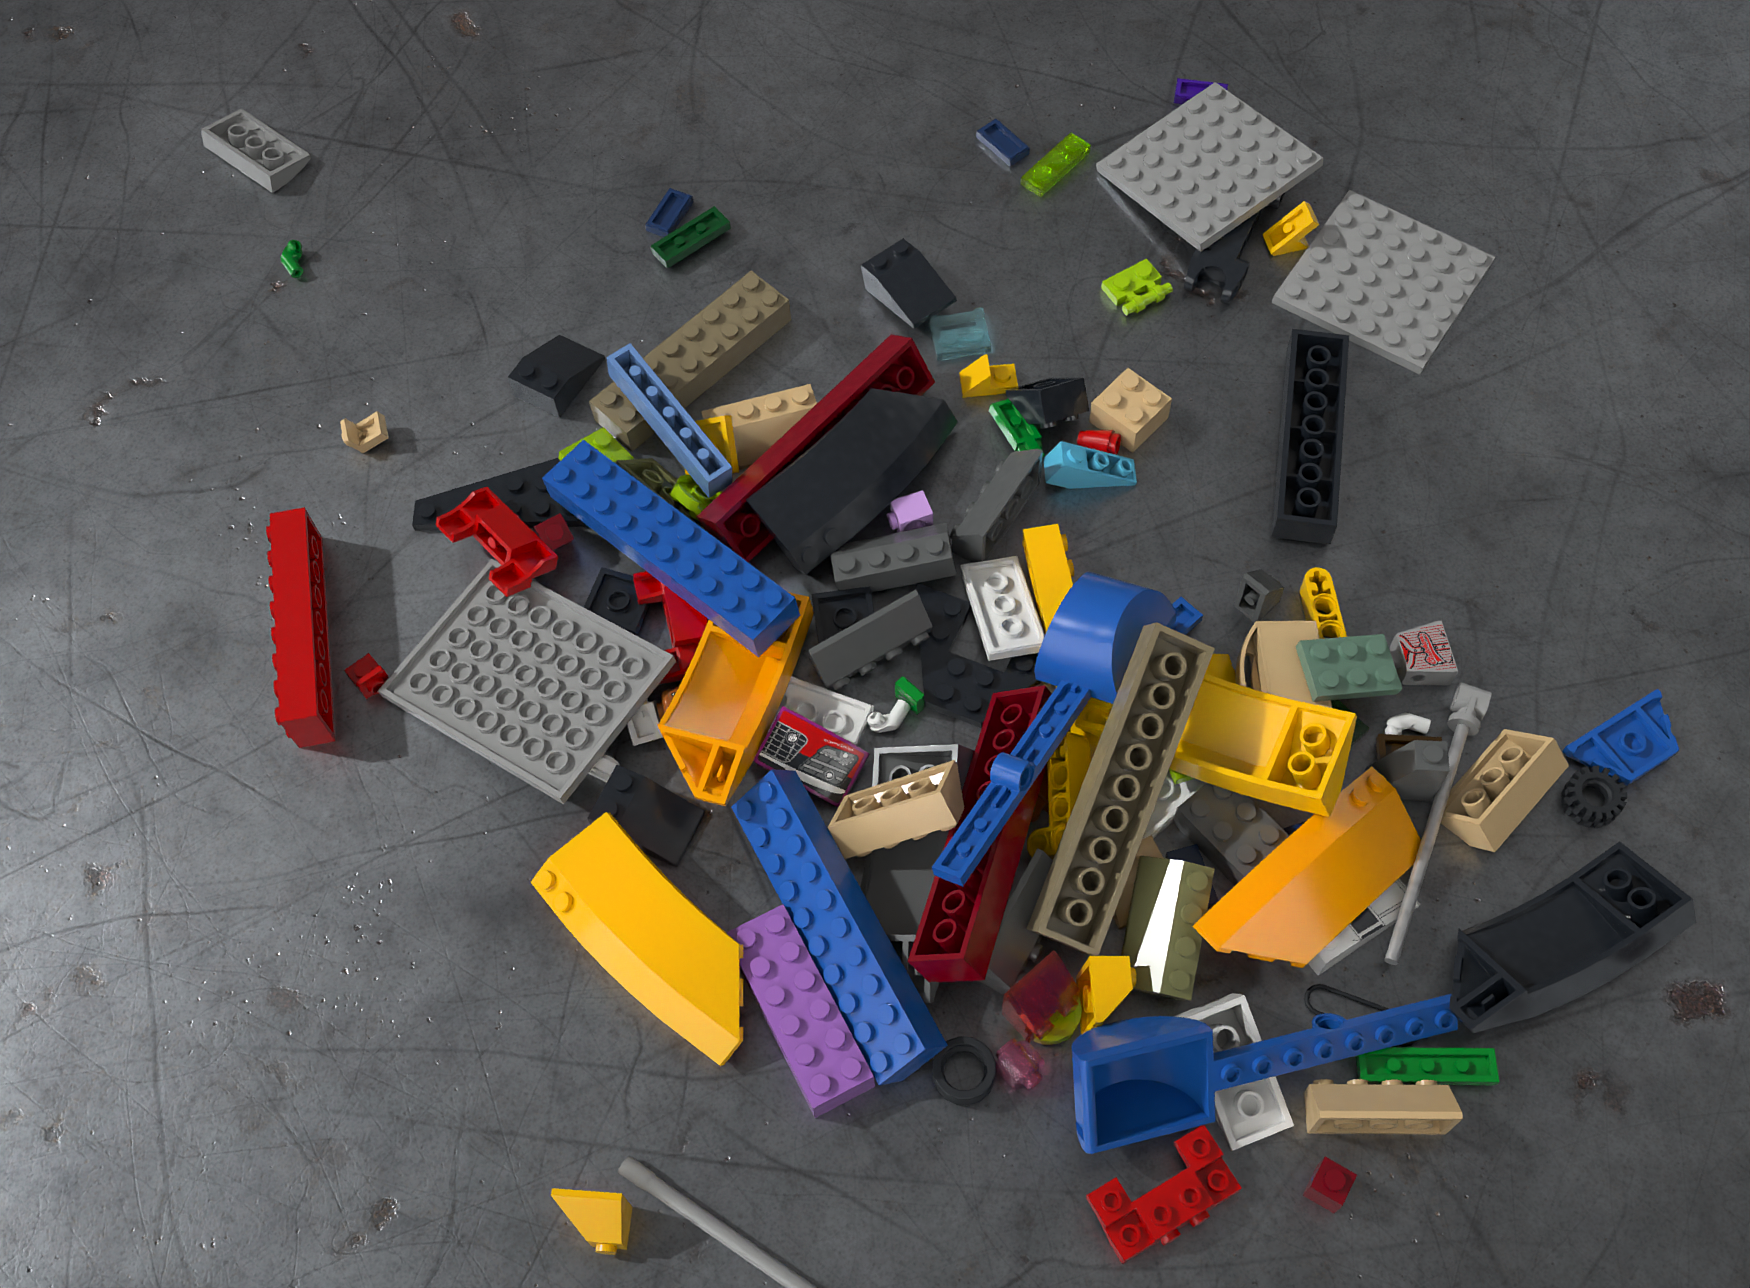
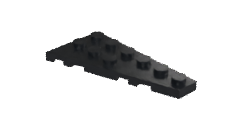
M558 458L416 500L412 522L415 531L440 530L436 526L438 516L444 515L456 508L473 491L488 487L529 528H534V526L561 513L568 527H586V524L552 499L542 480V477L560 462Z

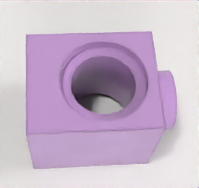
M923 490L894 499L890 503L891 513H888L887 517L892 530L897 529L898 532L933 525V512Z

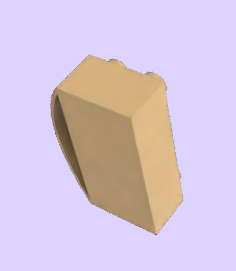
M1256 621L1245 638L1237 657L1235 669L1236 684L1247 687L1244 674L1245 656H1250L1251 689L1291 700L1332 708L1331 700L1312 701L1295 647L1300 640L1319 639L1316 621Z

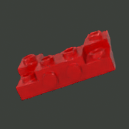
M488 487L473 491L460 505L446 514L438 516L436 519V526L452 543L473 536L501 564V566L490 570L489 580L506 597L530 588L533 578L556 569L558 555Z
M647 571L634 573L633 581L638 604L660 601L663 603L672 644L671 649L664 651L672 654L676 660V663L659 684L682 681L709 619Z
M1205 1125L1199 1126L1174 1142V1146L1186 1164L1187 1169L1131 1202L1117 1177L1086 1195L1087 1201L1096 1214L1111 1247L1122 1264L1161 1241L1163 1246L1171 1243L1181 1236L1179 1229L1188 1223L1193 1228L1200 1225L1211 1217L1208 1213L1209 1210L1234 1196L1242 1189L1223 1160V1152Z

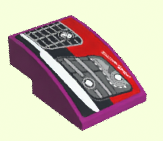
M782 706L760 746L754 762L768 771L772 769L796 771L807 792L839 807L844 796L848 795L870 754L826 728Z

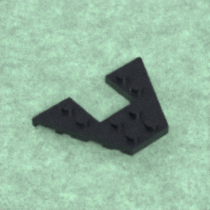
M920 583L916 584V591L933 626L931 632L928 633L929 638L920 643L925 707L982 728L993 693L1036 687L1042 682L1036 680L1034 673L1038 653L1011 657L1005 672L951 653L971 610L970 602Z

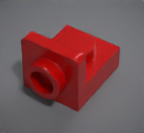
M369 653L344 670L366 700L373 695L379 694L378 690L389 678L382 666L378 665Z

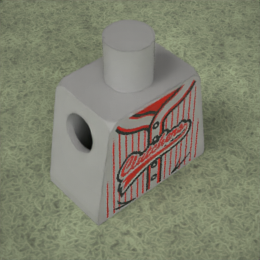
M1442 620L1402 631L1395 635L1390 645V653L1401 684L1451 685L1458 673V669Z

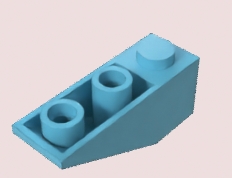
M1060 441L1043 459L1045 482L1048 484L1069 489L1131 486L1137 484L1134 459Z

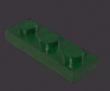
M713 206L650 246L651 252L666 268H669L730 230V221Z

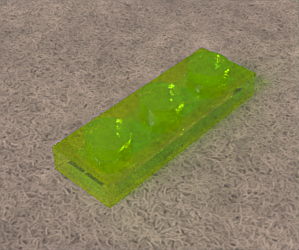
M1070 132L1021 177V185L1042 197L1090 153L1091 145Z

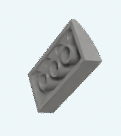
M242 108L201 129L203 144L207 149L272 193L291 181L311 159L308 152Z

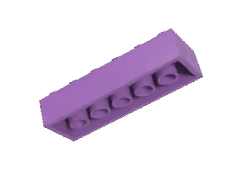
M784 904L726 932L736 942L743 945V958L740 959V970L814 1117L817 1118L875 1087L874 1076Z

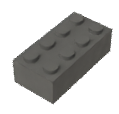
M1206 783L1177 807L1173 819L1175 826L1193 844L1198 845L1199 850L1234 886L1289 837L1250 796Z

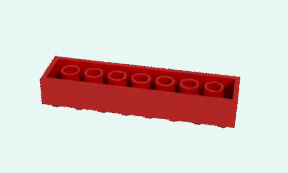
M305 507L270 513V525L266 526L268 541L271 543V550L267 552V558L272 568V575L269 576L268 581L274 601H270V612L273 619H275V627L271 628V637L276 645V653L272 654L273 666L275 671H277V680H274L273 687L279 701V707L275 708L276 722L279 726H283L287 737L292 738L299 748L334 742L335 727L323 539Z

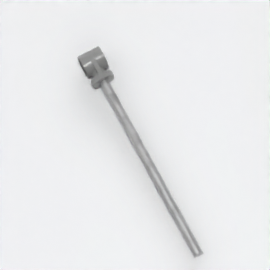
M1460 682L1450 707V711L1454 713L1450 714L1447 722L1448 727L1455 732L1448 752L1450 772L1435 794L1385 956V962L1391 965H1397L1466 738L1479 732L1480 721H1482L1491 699V692Z

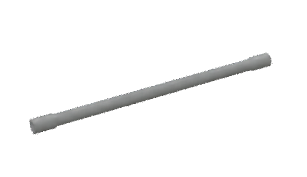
M628 1156L620 1166L618 1174L641 1190L655 1196L785 1288H818L657 1177L652 1170L632 1156Z

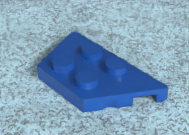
M1656 689L1567 745L1562 752L1590 768L1599 766V772H1602L1604 768L1609 769L1608 776L1612 778L1616 774L1620 777L1617 781L1623 782L1624 785L1628 786L1675 756L1679 751L1675 736L1671 733L1672 725L1668 714L1664 715L1661 706V691Z

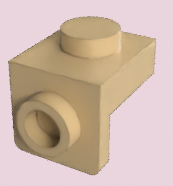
M378 411L357 424L346 418L340 421L341 437L344 443L361 453L367 452L389 438L385 416Z

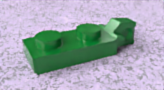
M1009 399L990 404L988 411L1014 451L1042 449V436L1034 424H1028Z

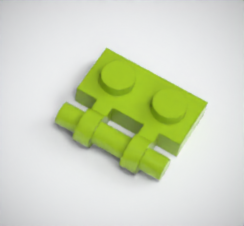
M1147 258L1102 281L1101 289L1116 306L1124 302L1127 303L1122 306V311L1125 315L1133 312L1139 313L1145 309L1146 305L1152 302L1158 303L1165 299V295L1173 292L1172 285L1169 282L1161 286L1159 285L1162 276Z

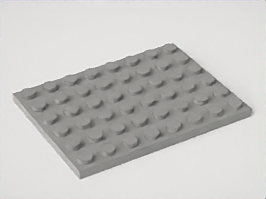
M491 559L380 687L378 692L386 700L564 804L676 663V660L672 654L533 580L530 588L506 597L489 580L490 570L501 566L499 562Z

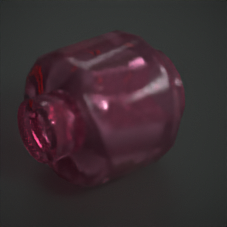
M1014 1038L1003 1045L995 1054L997 1057L996 1071L1013 1090L1026 1087L1029 1091L1044 1078L1040 1073L1045 1066V1061L1027 1040L1017 1041Z

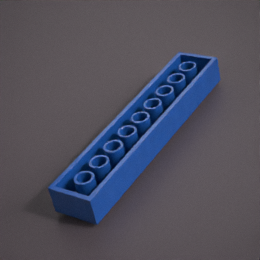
M582 440L542 477L552 499L758 658L800 616L794 596L585 440Z
M772 769L731 808L782 904H784L878 1085L901 1082L948 1045L797 772L793 770Z

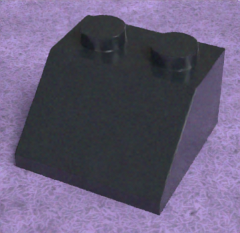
M1046 378L1005 390L1006 396L1028 424H1040V428L1054 427L1057 425V421L1061 419L1063 422L1079 419L1078 414L1089 411L1084 378Z

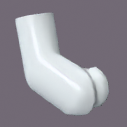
M898 700L890 714L882 715L880 712H872L867 718L870 729L877 733L898 729L911 706L903 700Z
M1401 713L1388 718L1385 734L1402 735V730L1405 729L1427 734L1431 720L1411 713Z

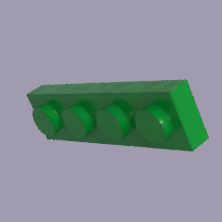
M1388 1047L1355 1056L1358 1079L1367 1080L1368 1085H1381V1082L1385 1080H1401L1403 1085H1416V1082L1421 1080H1435L1437 1085H1497L1499 1083L1495 1048Z

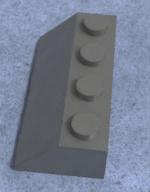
M1031 449L1011 452L1006 461L1001 460L999 462L994 478L991 482H985L977 502H972L968 506L965 519L961 524L957 523L952 529L950 539H952L953 553L972 563L988 559L1040 484L1042 450Z
M947 522L845 543L831 555L834 579L838 590L870 586L871 592L957 575Z
M914 590L808 650L809 660L825 688L830 689L833 687L836 691L851 682L849 678L858 672L863 676L877 668L875 663L886 657L890 661L903 653L902 648L910 643L916 646L929 638L928 633L931 632L933 626L918 592Z
M1038 848L1007 902L985 980L979 981L1009 998L1014 989L1021 990L1028 976V973L1024 971L1029 961L1036 962L1043 948V945L1039 943L1043 936L1026 929L1053 861L1044 851Z

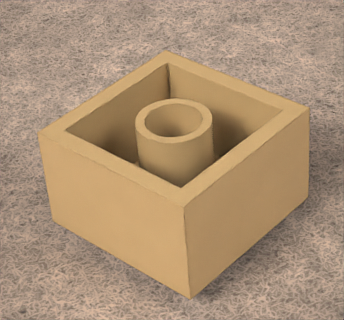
M1127 368L1091 402L1089 422L1100 430H1114L1115 433L1121 434V445L1133 453L1168 419L1172 398Z

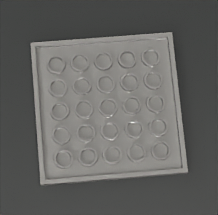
M1214 82L1096 163L1097 172L1201 252L1322 167L1323 157Z
M1349 190L1273 296L1272 303L1335 334L1349 335V341L1420 375L1492 266L1495 256Z

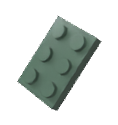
M1384 634L1300 640L1295 646L1313 702L1395 695L1403 689Z

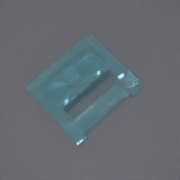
M983 307L974 308V311L938 316L936 314L929 319L937 361L991 353V342ZM976 322V326L940 331V327Z

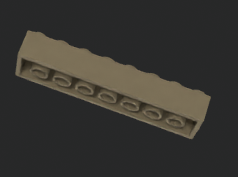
M750 271L644 356L643 359L685 409L791 321L789 299L753 271ZM612 382L589 401L594 420L631 452L655 434V431L615 382Z

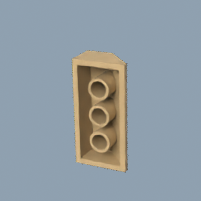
M811 384L704 410L701 413L703 419L731 415L739 470L749 468L810 411L817 402Z
M1504 729L1450 790L1441 824L1469 846L1496 852L1569 767L1555 738Z
M955 760L844 796L828 826L844 859L856 855L857 857H864L873 850L882 847L890 849L900 842L911 838L919 840L928 833L937 830L948 831L958 824L964 810L958 766Z
M1330 1079L1314 1080L1313 1084H1309L1303 1092L1307 1134L1446 1135L1463 1119L1462 1111L1449 1085H1437L1435 1080L1417 1081L1416 1085H1403L1401 1080H1385L1381 1082V1085H1368V1081L1363 1079L1347 1081V1084H1334V1081Z

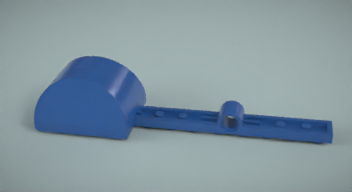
M1093 572L1084 573L1073 584L1048 627L1034 669L1036 680L1057 687L1011 754L1001 752L995 758L990 771V784L933 864L934 876L963 887L1090 698L1092 697L1111 704L1114 703L1143 626L1157 622L1172 628L1176 621V611L1170 600L1163 593Z
M1448 994L1348 1020L1337 1014H1319L1312 1019L1311 1029L1213 1053V1030L1206 1023L1195 1019L1174 1016H1152L1120 1020L1098 1026L1077 1037L1071 1047L1078 1140L1086 1153L1094 1154L1215 1122L1216 1091L1458 1030V1018L1449 1009L1450 996L1452 995Z

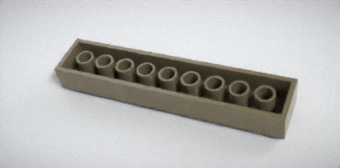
M1157 622L1143 626L1026 928L1027 930L1092 956L1099 955L1215 648Z

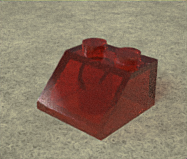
M1054 950L1004 994L1002 1015L1029 1043L1036 1037L1041 1040L1047 1036L1054 1028L1053 1021L1060 1015L1064 1018L1067 1017L1079 1005L1077 1000L1080 989Z

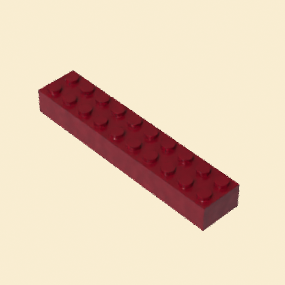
M893 334L887 337L696 516L705 531L747 562L759 553L773 537L746 499L819 441L866 395L870 388L922 396L935 383V380L914 340L910 337Z
M1046 685L993 693L962 789L964 810L958 824L949 830L944 849L990 784V771L995 758L1001 752L1011 754L1052 693ZM1047 763L964 886L962 887L937 876L934 877L908 958V962L928 982L985 980Z

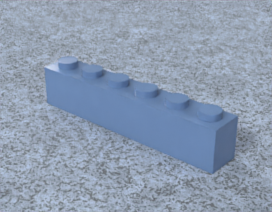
M631 343L606 357L609 376L708 498L732 484V466Z

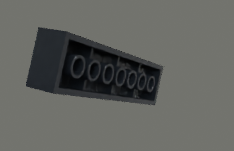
M1292 329L1286 353L1271 537L1331 544L1338 521L1349 335Z

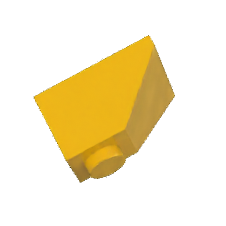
M1089 956L1076 975L1077 995L1082 1005L1080 1019L1081 1034L1101 1026L1136 986V971L1134 967H1130L1129 956Z
M552 1188V1198L592 1247H596L595 1252L615 1255L617 1249L627 1250L633 1207L622 1193Z

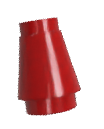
M1080 430L1077 445L1118 455L1121 445V434L1115 433L1114 430Z

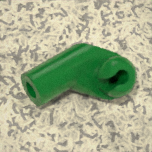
M290 240L281 255L282 264L293 278H299L304 273V270L298 263L302 256V244L298 240Z

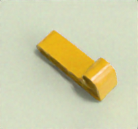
M1311 568L1306 572L1300 588V599L1306 621H1316L1319 639H1325L1324 636L1330 638L1347 637L1330 573L1323 568ZM1317 610H1322L1327 614H1321Z
M1067 732L1047 762L1049 827L1036 829L1029 835L1027 851L1032 857L1038 848L1044 851L1052 860L1054 859L1091 763L1090 744L1083 735Z

